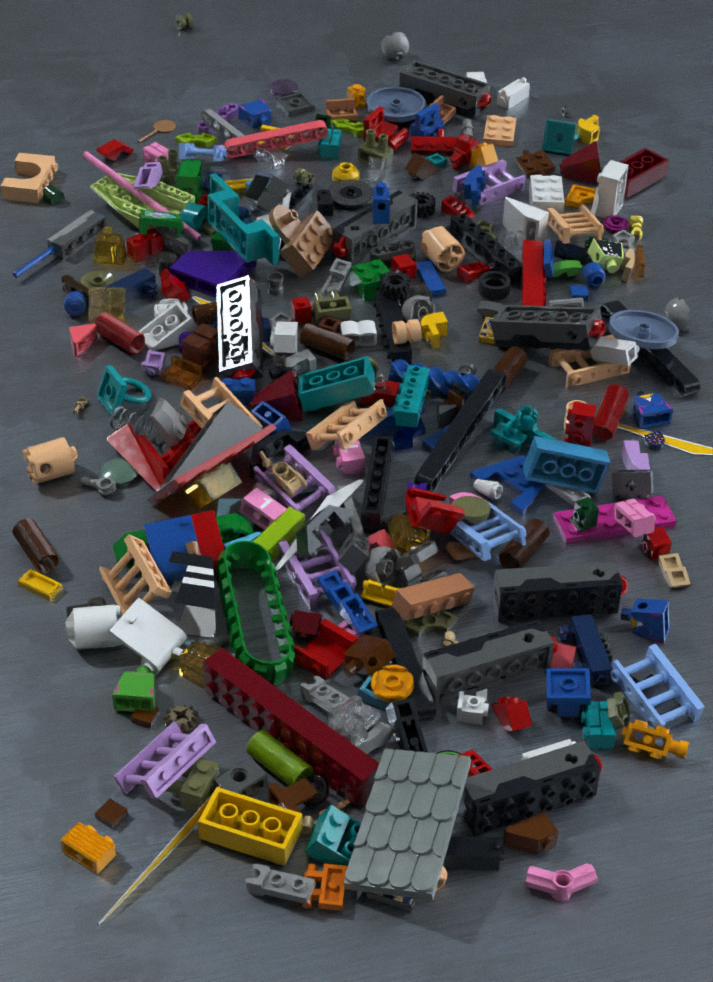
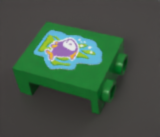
M140 210V234H147L148 225L173 227L176 237L180 238V233H183L184 223L183 219L180 218V214Z

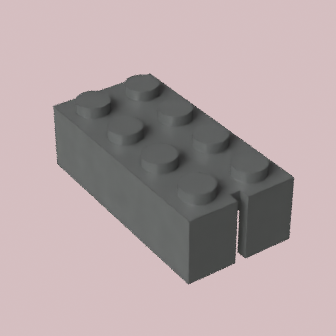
M257 171L242 200L257 209L270 213L271 209L281 205L280 199L286 197L290 185L274 175Z

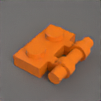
M309 864L304 877L314 879L315 884L317 882L321 883V889L314 888L308 903H302V907L309 909L312 906V902L318 900V909L342 911L347 866L324 864L323 871H316L317 866Z

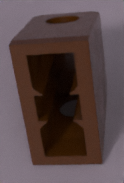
M362 634L344 653V658L347 662V665L343 667L344 674L349 678L356 673L371 675L394 659L396 656L388 639Z

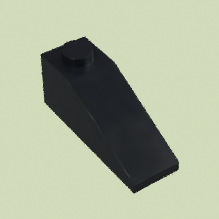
M413 698L391 702L385 710L389 724L396 728L393 735L400 749L428 752Z

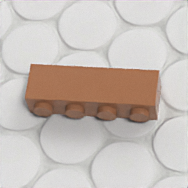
M461 573L397 589L392 606L407 621L470 603L475 587Z

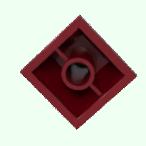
M597 141L563 159L562 164L559 165L560 173H564L565 178L598 183L597 177L601 173Z
M292 371L287 372L253 395V401H250L252 410L260 402L264 401L286 416V419L303 421L302 403L298 396V387Z

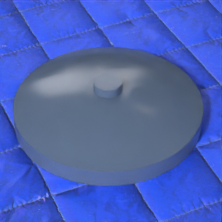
M385 87L372 92L368 96L367 110L371 114L372 111L380 106L384 108V121L406 122L414 120L416 113L425 109L426 101L420 93L412 89Z
M642 310L616 312L610 317L608 325L609 331L614 337L633 341L640 348H668L677 342L679 336V329L672 321L661 315Z

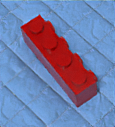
M580 402L573 403V408L568 409L567 420H570V423L566 424L565 434L568 435V438H565L564 442L591 447L597 405Z

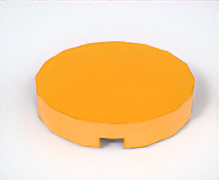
M384 666L379 672L377 670L371 678L372 692L376 698L388 703L406 699L414 689L413 675L403 666Z

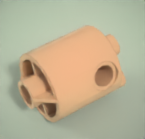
M443 226L434 227L422 233L421 251L440 271L448 272L461 264L465 255L464 248Z
M64 437L22 450L24 460L28 461L29 464L26 467L28 476L32 478L34 484L44 483L75 472L74 461L78 460L77 451L74 446H68Z

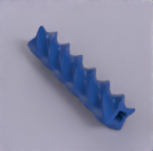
M402 359L396 360L394 363L391 362L388 381L402 383L403 372H407L409 364ZM414 363V364L410 365V366L425 367V366H424L423 364H421V363ZM435 366L430 367L427 389L431 392H442L448 395L449 390L453 391L450 382L454 381L472 393L481 379H478L473 374L461 376L455 370L444 372Z

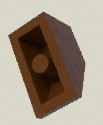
M417 153L413 154L405 167L409 171L408 175L414 179L418 177L422 180L440 171V169Z
M542 812L505 828L503 844L510 848L539 854L543 851H550L557 846L559 831L547 815Z

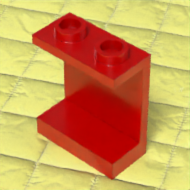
M324 618L319 623V635L304 649L294 645V662L326 681L346 663L344 653L358 637Z

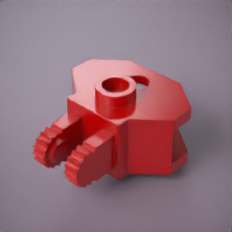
M460 134L457 137L455 147L453 148L454 153L450 157L453 169H459L464 163L467 165L470 163L472 150L475 147L478 148V140L469 139V136L466 134Z

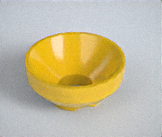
M342 162L333 169L332 179L335 182L359 180L360 172L352 163Z

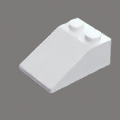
M177 301L138 332L145 336V344L149 350L157 351L178 345L180 334L183 332L193 333L198 326Z

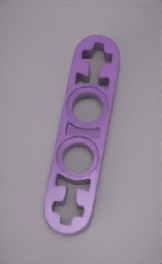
M235 103L226 104L215 111V113L224 120L229 121L238 115V105ZM202 120L197 123V132L199 134H208L213 131Z

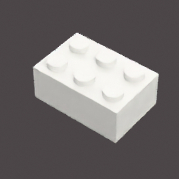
M610 160L607 166H604L603 172L599 173L597 177L599 185L596 189L599 202L595 216L605 219L608 216L617 215L623 206L629 165Z
M530 175V206L547 211V208H554L557 213L563 214L565 202L562 176Z

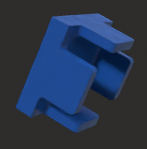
M546 668L547 709H551V704L558 705V717H579L580 705L591 704L589 668Z

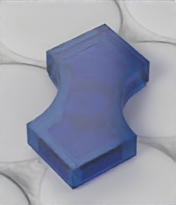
M420 417L417 428L403 426L398 432L390 434V437H393L395 451L413 448L414 439L424 435L426 428Z

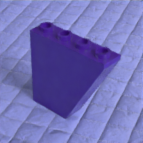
M187 251L169 267V270L181 282L186 283L185 287L217 298L218 284L247 276L256 267L257 260L247 263L236 251Z

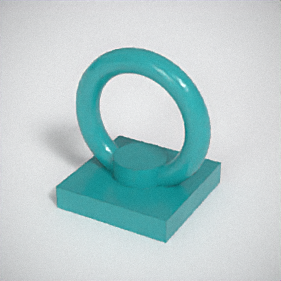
M547 119L542 150L571 155L574 141L580 138V135L576 132L577 124Z
M105 366L96 397L112 415L113 411L121 406L123 401L132 404H144L151 399L152 393L144 383L136 379L121 377L113 366ZM128 385L140 389L144 396L134 397L125 394ZM120 409L116 412L115 416L119 415Z

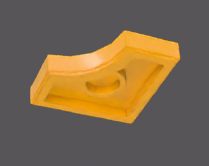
M573 184L564 200V205L580 208L581 205L593 203L596 189Z

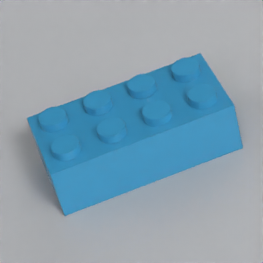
M534 436L523 465V471L526 480L598 494L610 465V460L606 450Z

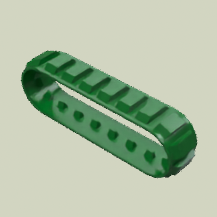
M252 541L234 542L228 545L225 551L221 552L216 571L224 617L226 618V627L228 633H230V646L233 648L232 655L276 687L284 682L286 677L291 675L295 659V646L293 638L290 636V625L287 622V613L283 606L284 601L280 592L279 580L276 577L275 564L272 563V558L268 551L260 544ZM247 567L253 569L264 580V589L268 596V606L271 609V619L275 626V636L278 639V649L282 659L273 662L261 661L248 653V648L245 647L244 643L245 635L240 625L242 623L241 617L238 616V603L235 602V589L231 583L232 575L229 573L231 568Z

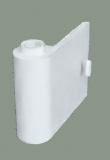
M139 597L108 632L141 656L142 667H146L149 673L157 675L174 655L172 653L174 648H180L187 639L185 632Z

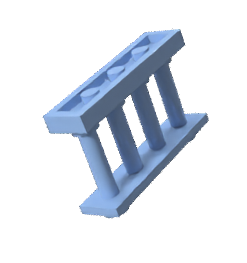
M179 143V159H194L196 155L213 156V161H224V158L227 157V149H225V145H214V149H198L192 143Z
M488 502L491 506L488 520L470 527L469 525L474 523L463 519L449 533L483 561L491 559V548L513 539L522 546L526 545L525 537L527 534L525 528L490 502ZM495 525L497 526V527H495V528H492V529L487 530V531H485V532H482V533H480V534L478 533V532H480V531H482V530L488 529V528L493 527V526H495ZM504 532L506 533V534H504V535H501V536L496 537V538H494V539H491V540H489V541L487 540V539H489V538H491V537H494V536H496V535H499V534H501V533H504Z
M656 644L648 647L644 660L623 668L618 660L613 661L612 671L610 672L612 680L620 686L648 723V727L656 729V726L665 727L666 722L685 714L693 722L701 718L705 706ZM647 667L652 668L656 673L655 676L636 684L629 676ZM660 682L669 690L650 699H647L642 693V690ZM672 698L676 699L681 706L663 715H659L654 709V706Z

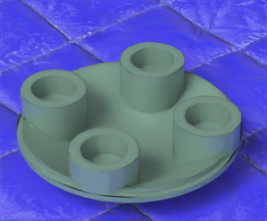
M124 458L112 459L101 468V477L111 478L119 487L128 486L129 482L138 475V472Z

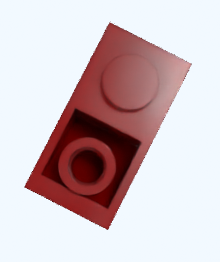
M510 696L498 698V702L491 704L504 730L516 731L532 726L526 700L518 699V697L510 698Z

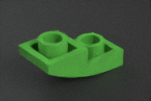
M575 260L555 262L554 277L561 276L565 272L568 277L576 276L582 272L583 267L579 261Z

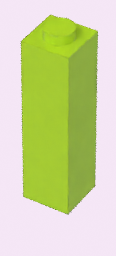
M288 507L253 542L263 546L273 561L279 555V542L287 541L290 544L296 538V532L305 525V514Z

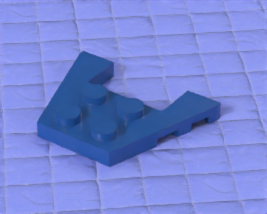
M524 455L470 472V478L474 481L477 479L491 481L497 477L518 492L520 496L511 501L510 507L522 516L527 512L529 505H532L536 495L540 494L546 485L545 483L525 479L523 465L526 457Z

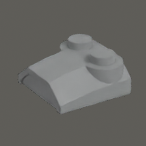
M159 398L150 418L168 447H171L183 439L189 421L185 414L177 413L165 399Z

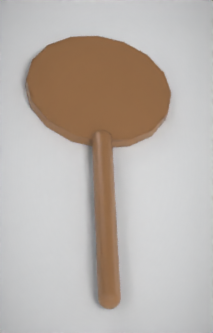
M169 120L156 122L153 126L154 131L139 139L138 143L157 132L169 133L174 131L176 128L175 123Z

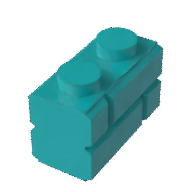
M328 129L327 137L319 140L317 151H320L321 157H338L342 142L341 129Z
M591 701V704H585L584 710L580 712V721L585 723V727L582 728L583 740H587L589 749H613L616 734L615 727L608 718V702L600 701L598 703L597 701Z

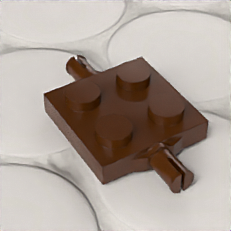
M524 149L523 155L515 158V163L526 178H530V175L547 176L546 174L555 172V165L544 150L531 154L528 149Z

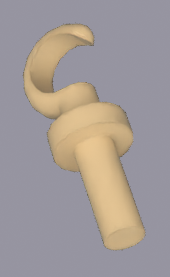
M80 398V401L75 404L73 414L83 410L84 406L89 402L88 399Z
M260 451L259 455L263 460V467L267 469L272 468L271 460L266 458L263 451ZM272 471V472H268L267 474H268V475H273V471Z

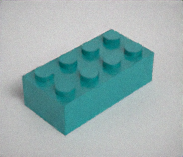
M366 356L301 374L299 377L298 396L305 412L315 411L322 407L334 406L340 402H348L355 398L374 394L375 372L369 357Z

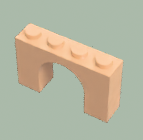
M18 153L14 160L16 174L35 177L29 179L5 177L0 186L2 199L39 203L43 197L44 188L53 180V175L58 170L55 156Z

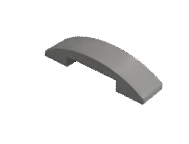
M336 258L329 270L330 276L321 289L324 299L329 298L328 292L331 289L333 291L337 289L339 294L341 293L352 266L351 262ZM312 299V301H311L310 304H311V306H312V311H313L314 301H313V299Z

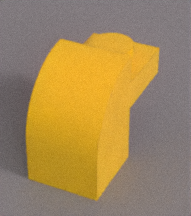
M593 115L587 120L582 118L578 120L577 133L580 135L579 140L589 145L599 140V116Z
M444 312L428 314L421 320V339H426L432 349L439 348L440 336H447L448 321Z

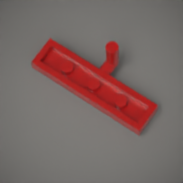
M442 128L438 130L437 137L411 136V153H454L453 148L455 147L457 137H444V130Z
M194 420L189 422L183 439L161 455L169 469L177 464L202 430Z

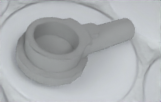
M82 477L80 481L83 485L97 488L98 492L102 495H110L117 488L115 481L109 477H101L99 480Z

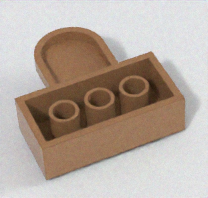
M277 205L271 209L269 221L274 231L279 234L285 243L280 251L281 256L301 278L315 269L331 246L333 228L318 210L300 222L296 210H290L284 205Z

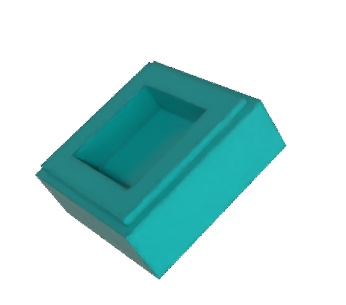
M438 153L426 158L437 168L447 164V159Z

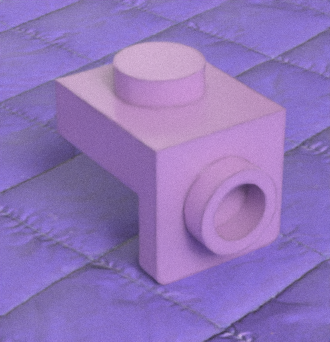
M148 350L145 362L142 361L141 364L143 371L149 375H161L166 354Z

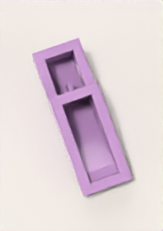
M160 162L145 163L144 167H140L134 189H149L157 185L163 174Z
M624 440L622 459L626 470L650 469L648 453H640L639 441Z

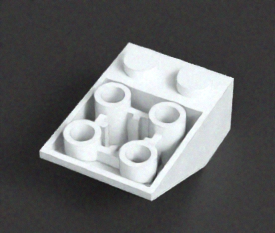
M505 197L502 225L522 243L523 240L544 241L546 239L549 212Z

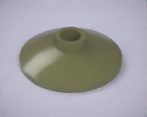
M103 270L90 271L81 277V284L95 292L114 283V276Z

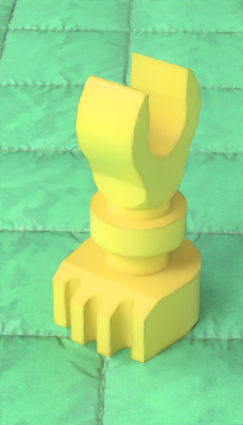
M631 215V218H629V228H632L631 234L639 236V240H641L643 218L639 215Z

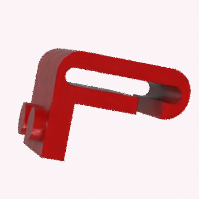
M379 106L363 120L364 142L366 141V130L368 129L376 131L375 142L379 143L378 136L380 134H385V138L388 135V147L392 148L393 152L409 139L410 135L406 128H403L397 134L395 132L398 130V126L384 121L383 107Z
M409 487L405 493V503L413 527L449 534L465 515V512L461 507L441 503L440 501H445L447 498L443 494Z

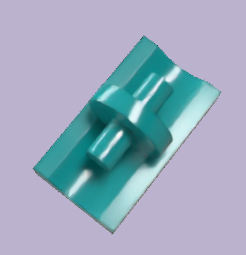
M511 420L507 424L500 421L494 429L490 430L489 434L494 437L495 443L499 445L509 444V450L514 453L521 448L528 438L527 434L515 428V422Z

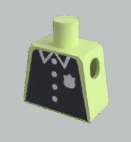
M593 238L588 249V254L593 262L599 263L609 273L618 271L624 260L622 243Z

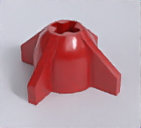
M165 268L161 272L162 294L167 299L175 298L187 302L191 296L186 291V283L181 282Z

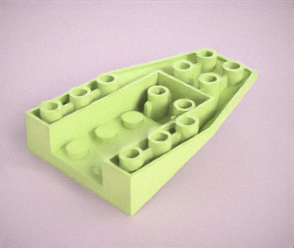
M117 173L132 185L135 184L136 176ZM107 175L91 185V189L137 228H139L140 210L154 211ZM161 181L153 188L139 189L171 213L179 214L189 203H195V196ZM148 225L147 230L157 226Z

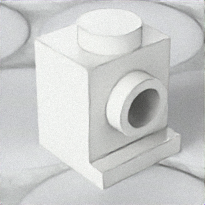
M460 691L456 722L482 725L483 716H488L489 704L485 703V697L464 695V692Z

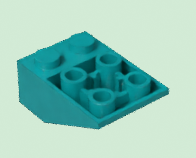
M330 805L318 817L304 853L322 864L344 865L348 867L361 823L333 805Z

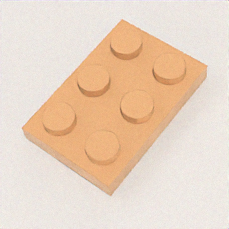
M487 115L483 143L513 146L516 118Z

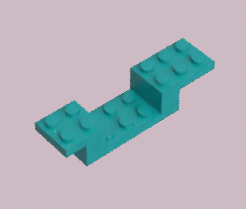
M216 173L210 174L208 223L247 263L266 258L273 266L279 264V234L264 220L249 224L242 222L239 219V195Z

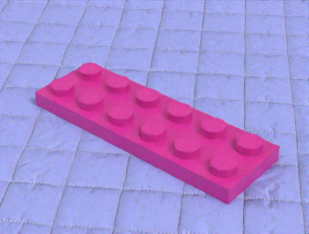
M663 495L635 499L638 503L643 504L650 513L655 515L656 523L654 528L676 526L677 520ZM615 503L597 505L599 508L597 526L581 532L570 521L574 509L554 512V521L566 544L630 534L614 519Z

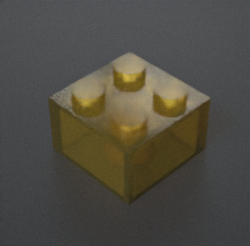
M221 463L211 471L198 477L192 483H189L191 487L186 492L196 509L199 510L242 482L230 463L225 466Z

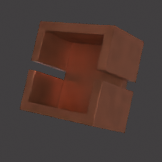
M202 323L193 333H190L182 340L184 370L201 376L219 361L218 329Z

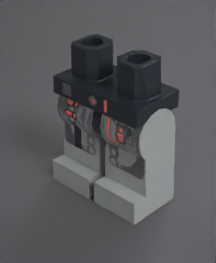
M306 349L288 356L286 359L284 358L283 360L286 362L281 361V359L276 360V366L268 369L272 380H277L287 372L292 371L297 387H299L300 375L316 370V358Z

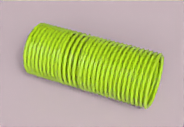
M265 730L254 734L247 744V753L289 786L313 773V767Z

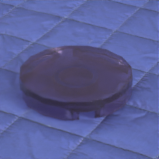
M280 79L270 84L269 91L274 97L276 95L283 97L298 93V84L291 80Z

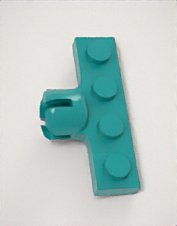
M532 406L520 407L516 411V416L501 408L496 409L494 412L493 425L497 426L500 421L506 424L510 420L515 422V428L528 435L525 443L530 446L534 436L557 440L538 429V412L534 408L532 414Z

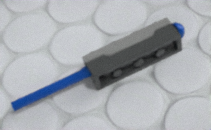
M88 211L48 238V249L13 272V277L18 278L51 254L64 260L100 235V232L103 233L105 231V216L100 212Z

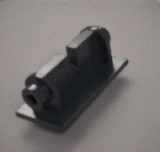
M557 240L554 250V256L566 260L579 261L583 265L589 254L587 248L570 243L563 244L560 240Z

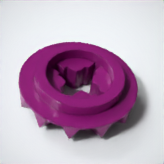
M608 216L603 220L604 228L607 231H611V233L628 229V221L621 216Z

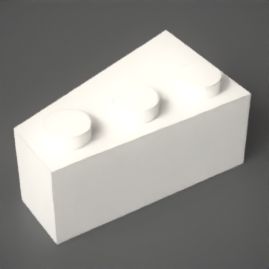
M276 322V327L272 328L270 346H274L276 356H291L297 353L298 322Z

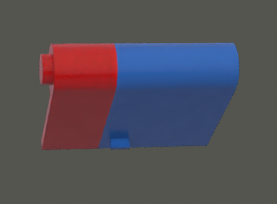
M214 510L143 525L150 554L166 582L184 578L188 565L168 562L173 551L188 553L185 544L191 541L198 542L201 556L213 557V572L217 571L219 556L225 550Z

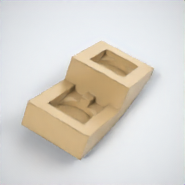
M633 249L628 250L620 267L624 271L621 280L625 282L628 281L634 266L635 255Z
M679 554L659 555L658 562L669 587L690 586L691 583L686 567H682Z

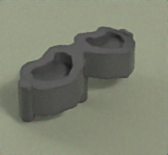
M602 632L600 638L608 659L612 662L614 660V653H612L608 636Z

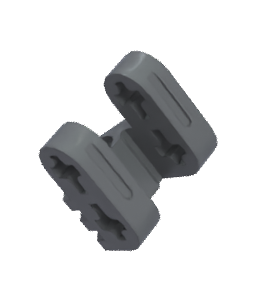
M435 541L426 542L397 558L394 577L401 586L405 588L448 576L446 569L442 568L422 577L418 563L438 552Z

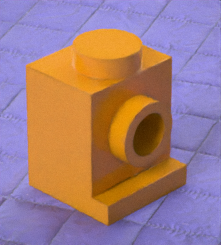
M355 84L347 88V98L355 99V109L367 106L364 87L360 84Z

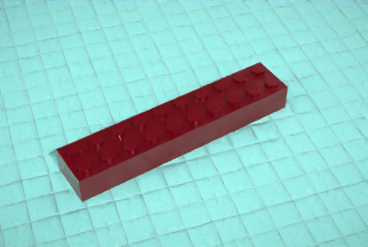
M219 649L203 661L204 689L209 696H213L220 701L222 706L233 711L239 719L249 723L255 731L265 730L310 764L313 767L314 775L324 778L334 791L345 796L351 804H355L361 809L366 806L379 766L377 761L225 649Z

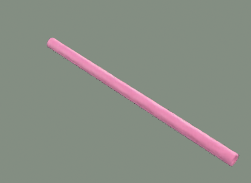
M87 151L83 153L82 157L154 211L171 213L141 190L134 189V185ZM184 223L183 232L196 242H199L202 239V235Z

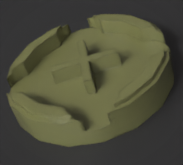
M464 496L452 502V506L464 509L465 515L461 518V521L467 519L470 523H478L487 520L489 517L491 506L482 498Z

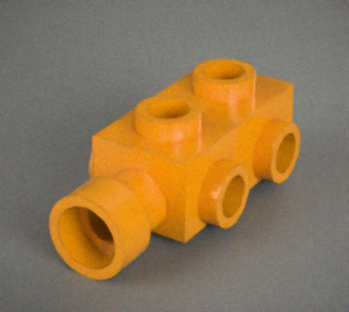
M635 719L634 723L629 722L628 726L624 725L621 738L625 739L623 744L628 745V750L640 753L641 749L649 751L648 756L662 759V756L667 757L668 753L676 754L678 758H686L690 742L672 740L674 734L669 733L670 729L656 726V729L647 727V722ZM637 731L643 735L640 740L635 738V732ZM657 738H662L664 740V744L662 746H658L656 744Z

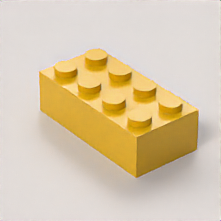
M216 787L198 820L199 839L285 866L302 832V813Z

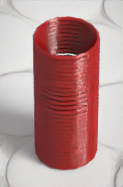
M104 312L95 320L94 324L97 326V333L129 353L136 354L144 347L145 336L109 313Z
M611 384L607 387L594 420L593 435L602 440L613 438L629 397V392L625 387L618 384Z

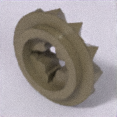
M184 703L179 707L174 705L172 709H167V713L164 715V724L167 728L172 722H177L181 732L187 733L198 725V711H195L192 706L186 707ZM183 715H185V719H184V718H180L179 720L177 719V716L182 717Z

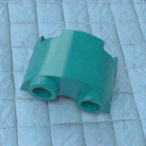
M189 203L179 213L180 218L183 219L184 223L197 231L202 226L203 219H208V207Z

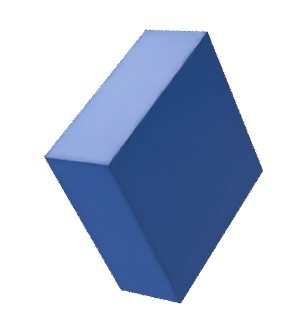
M570 285L571 299L583 298L584 301H588L587 285Z

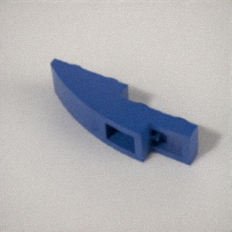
M481 165L474 167L467 174L464 181L465 200L471 199L472 206L478 205V199H481L483 186H486L485 170H482Z

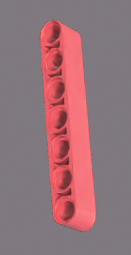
M316 120L228 139L224 145L225 149H227V156L229 158H236L324 139L328 135V129L324 121Z

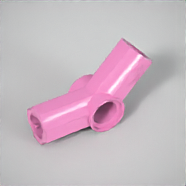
M588 863L569 871L558 870L556 872L530 866L525 886L550 893L555 900L563 902L568 900L572 893L597 883L598 877L594 867Z

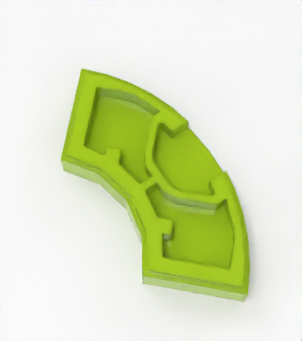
M347 119L332 120L331 126L334 129H341L342 132L351 133L356 137L364 135V126L360 122L356 124L349 122Z
M186 133L175 137V142L178 144L192 143L194 146H203L205 148L218 142L217 137L206 133H201V135Z

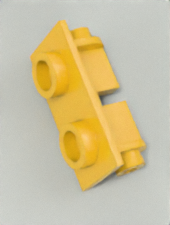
M370 579L368 581L364 580L362 586L364 590L360 598L393 607L392 603L396 590L400 588L385 585L383 588L381 583Z

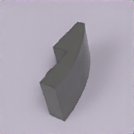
M481 301L477 312L483 317L492 318L505 305Z

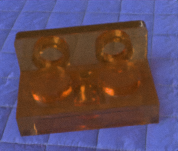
M173 354L171 356V365L161 373V379L191 391L203 380L202 366Z

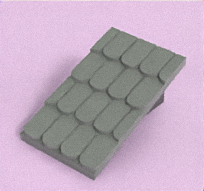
M384 749L374 777L375 782L366 804V812L354 842V850L345 872V889L426 900L434 899L470 769V756Z

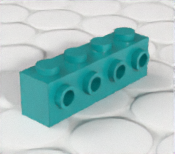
M408 365L407 372H403L402 383L399 386L400 395L397 394L396 397L397 406L393 407L392 417H395V425L417 428L429 384L430 368Z

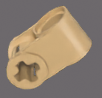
M278 462L273 465L274 482L289 497L292 498L299 489L307 487L304 477L287 463Z

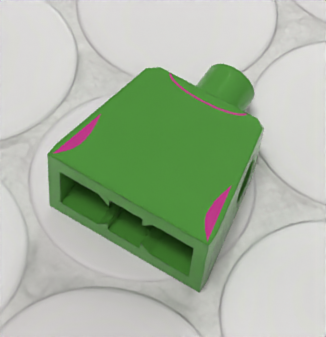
M138 667L136 672H124L112 693L114 710L134 712L135 709L154 711L156 696L155 675L149 673L146 667Z

